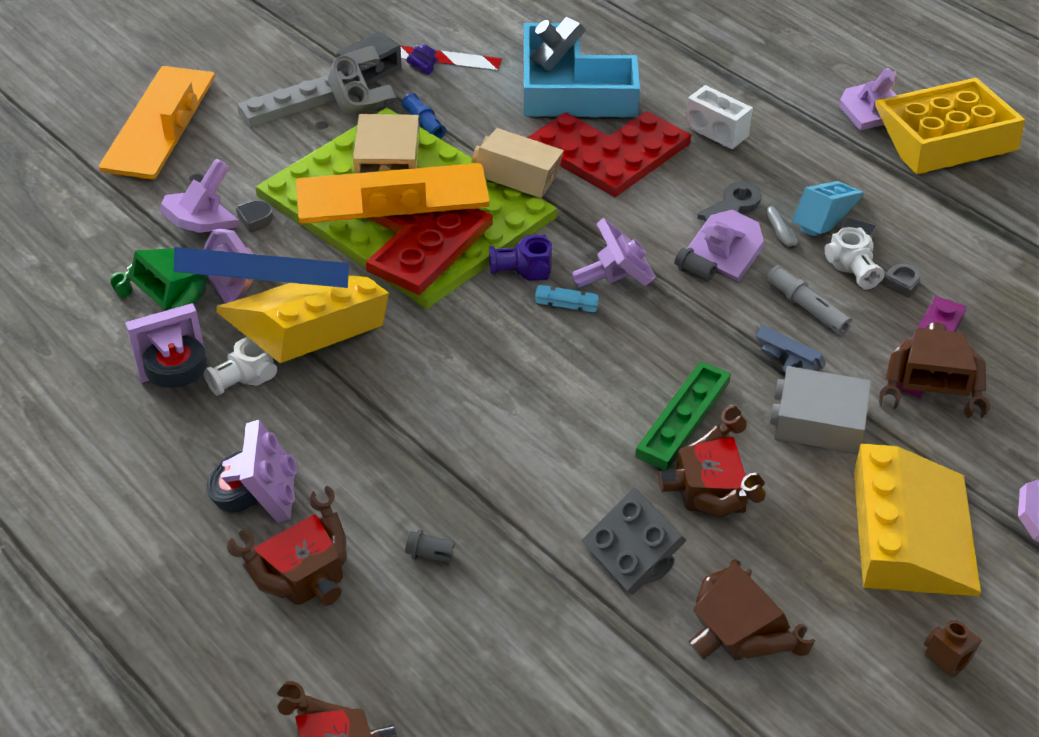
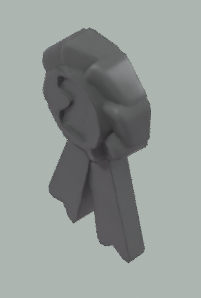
M748 182L731 183L724 190V200L699 212L697 219L706 222L710 215L734 210L738 213L747 210L753 211L761 203L762 195L760 189Z

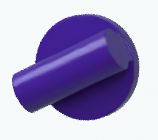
M422 43L421 47L415 45L413 52L407 57V63L427 75L431 74L435 62L437 63L439 60L435 57L437 51Z

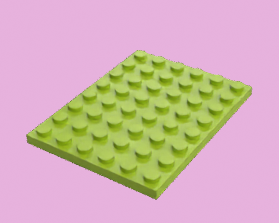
M385 108L377 113L399 115L389 108ZM357 126L258 184L255 188L256 195L366 268V261L397 232L366 218L322 221L318 223H300L298 218L296 179L354 174L353 155ZM419 127L420 143L417 168L474 164L472 163V157ZM485 179L490 205L489 207L478 209L493 215V225L420 296L389 281H384L428 309L489 266V246H494L496 249L514 248L516 243H520L525 236L533 235L556 219L557 208L537 196Z

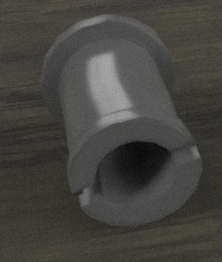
M691 247L688 249L681 248L674 262L680 271L687 270L704 278L706 281H710L713 278L718 266L716 262L707 260L694 253V249Z
M421 529L417 532L410 531L405 553L411 554L412 559H416L419 556L449 565L454 552L452 549L455 547V541L425 535Z

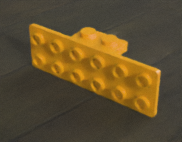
M162 66L99 164L100 172L143 179H156L214 81V73Z
M481 163L296 179L298 218L300 223L489 207L490 205Z

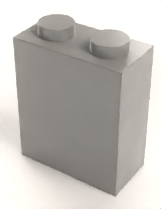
M787 366L785 380H777L774 399L781 400V403H773L770 424L777 425L774 439L858 454L865 432L871 380Z

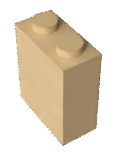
M359 114L353 155L354 174L417 168L420 143L419 115Z
M496 128L490 136H485L481 146H476L472 156V163L482 164L485 179L542 198L557 178L564 150Z

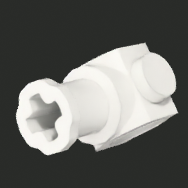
M861 227L843 228L838 233L832 235L831 243L825 245V256L837 270L850 274L854 273L857 277V284L864 290L876 287L883 280L885 271L872 261L873 241Z
M245 337L235 343L234 352L228 354L226 362L214 368H206L204 378L211 391L218 396L224 393V389L237 382L244 385L258 386L275 377L277 366L273 363L272 356L248 337Z

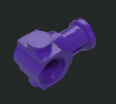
M546 235L525 236L520 243H516L515 248L496 249L494 246H489L490 274H496L497 271L516 270L518 275H522L523 278L529 281L548 280L552 269L551 241L546 238Z

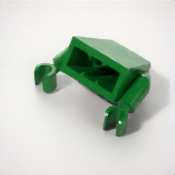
M174 248L136 250L132 264L127 267L129 271L126 273H114L111 276L110 283L118 296L124 298L133 291L130 283L132 281L164 310L191 303L195 304L204 295L206 282L209 278L208 275L173 272Z

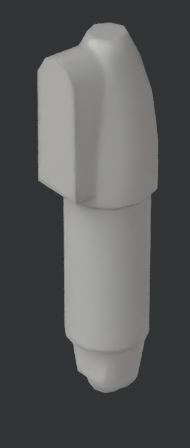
M774 206L768 207L766 210L768 219L779 241L787 247L797 246L798 240L792 228L785 224L779 211Z

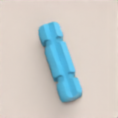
M538 285L535 293V302L547 306L549 303H553V307L572 310L583 308L584 312L595 313L599 305V295L589 292L581 295V291L558 287L555 290H551V286Z

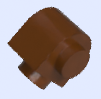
M951 620L946 623L943 629L936 627L928 635L924 642V646L927 647L925 657L950 677H955L971 661L982 640L963 623Z

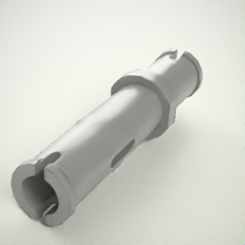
M780 265L773 267L768 273L766 281L783 292L790 303L800 305L832 329L838 336L844 335L850 329L851 322H853L852 318L846 316L827 300L811 290L805 280L796 279Z

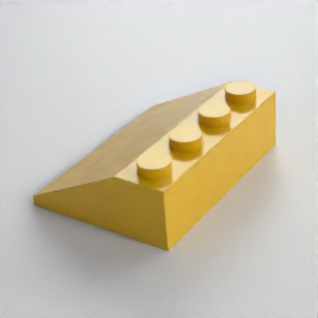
M977 77L875 101L878 113L901 160L915 174H924L941 168L1003 155L1020 148L1025 119Z
M349 275L348 288L288 283L217 306L216 312L275 360L283 363L383 326L389 292L368 277Z
M860 444L854 469L863 588L980 596L981 588L964 475L898 446Z

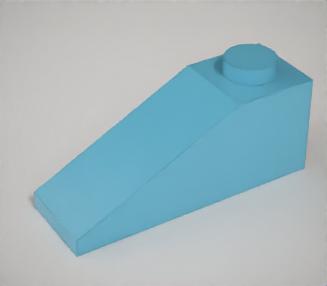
M839 181L805 187L792 222L800 225V230L809 235L818 236V234L829 232L860 201L864 192Z

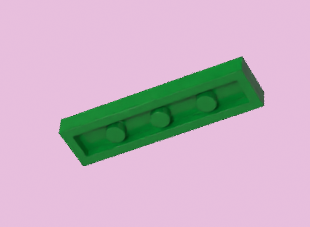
M700 361L638 444L635 458L662 470H668L678 457V451L685 447L729 385L731 373Z

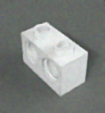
M704 85L688 97L685 127L723 146L734 149L749 136L753 107Z

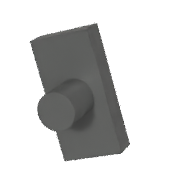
M568 17L556 29L548 20L542 21L536 27L535 32L544 42L530 57L531 61L536 66L550 72L586 30L579 22Z

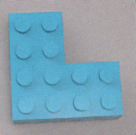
M524 23V116L536 118L543 116L559 117L566 112L574 117H638L640 82L637 55H580L579 38L550 72H547L536 66L530 59L544 42L535 32L536 27L540 23ZM560 23L551 24L556 29Z

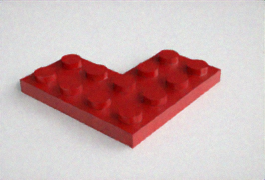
M645 111L608 136L565 112L527 138L564 150L560 164L561 167L611 196L617 197L687 147L691 141V134Z
M476 208L415 213L411 215L368 217L366 219L397 233L366 261V271L420 296L493 225V215Z

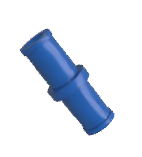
M413 93L407 94L401 102L403 108L410 115H419V127L439 139L443 138L446 128L437 120L432 108L425 106L415 93L414 95Z

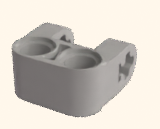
M374 46L357 49L337 57L328 72V82L338 106L347 115L352 116L386 107L397 100L391 85L368 90L361 71L369 69L380 62V57ZM337 69L345 70L349 76H342ZM348 95H355L359 102L351 101Z

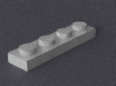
M327 74L326 76L303 81L298 85L285 89H278L263 96L252 97L247 101L237 103L238 113L249 128L335 101L336 98L328 82Z

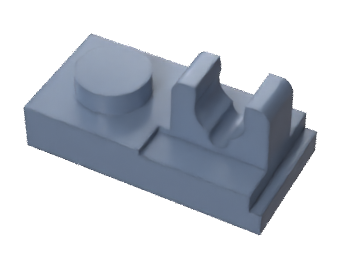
M762 325L756 335L763 353L776 360L780 356L787 359L783 366L785 375L787 366L797 368L802 365L803 369L819 371V369L823 370L826 365L822 353L771 328Z

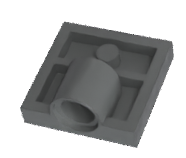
M634 487L581 541L618 582L633 595L647 580L651 582L658 581L672 569L675 561L672 555L687 540Z

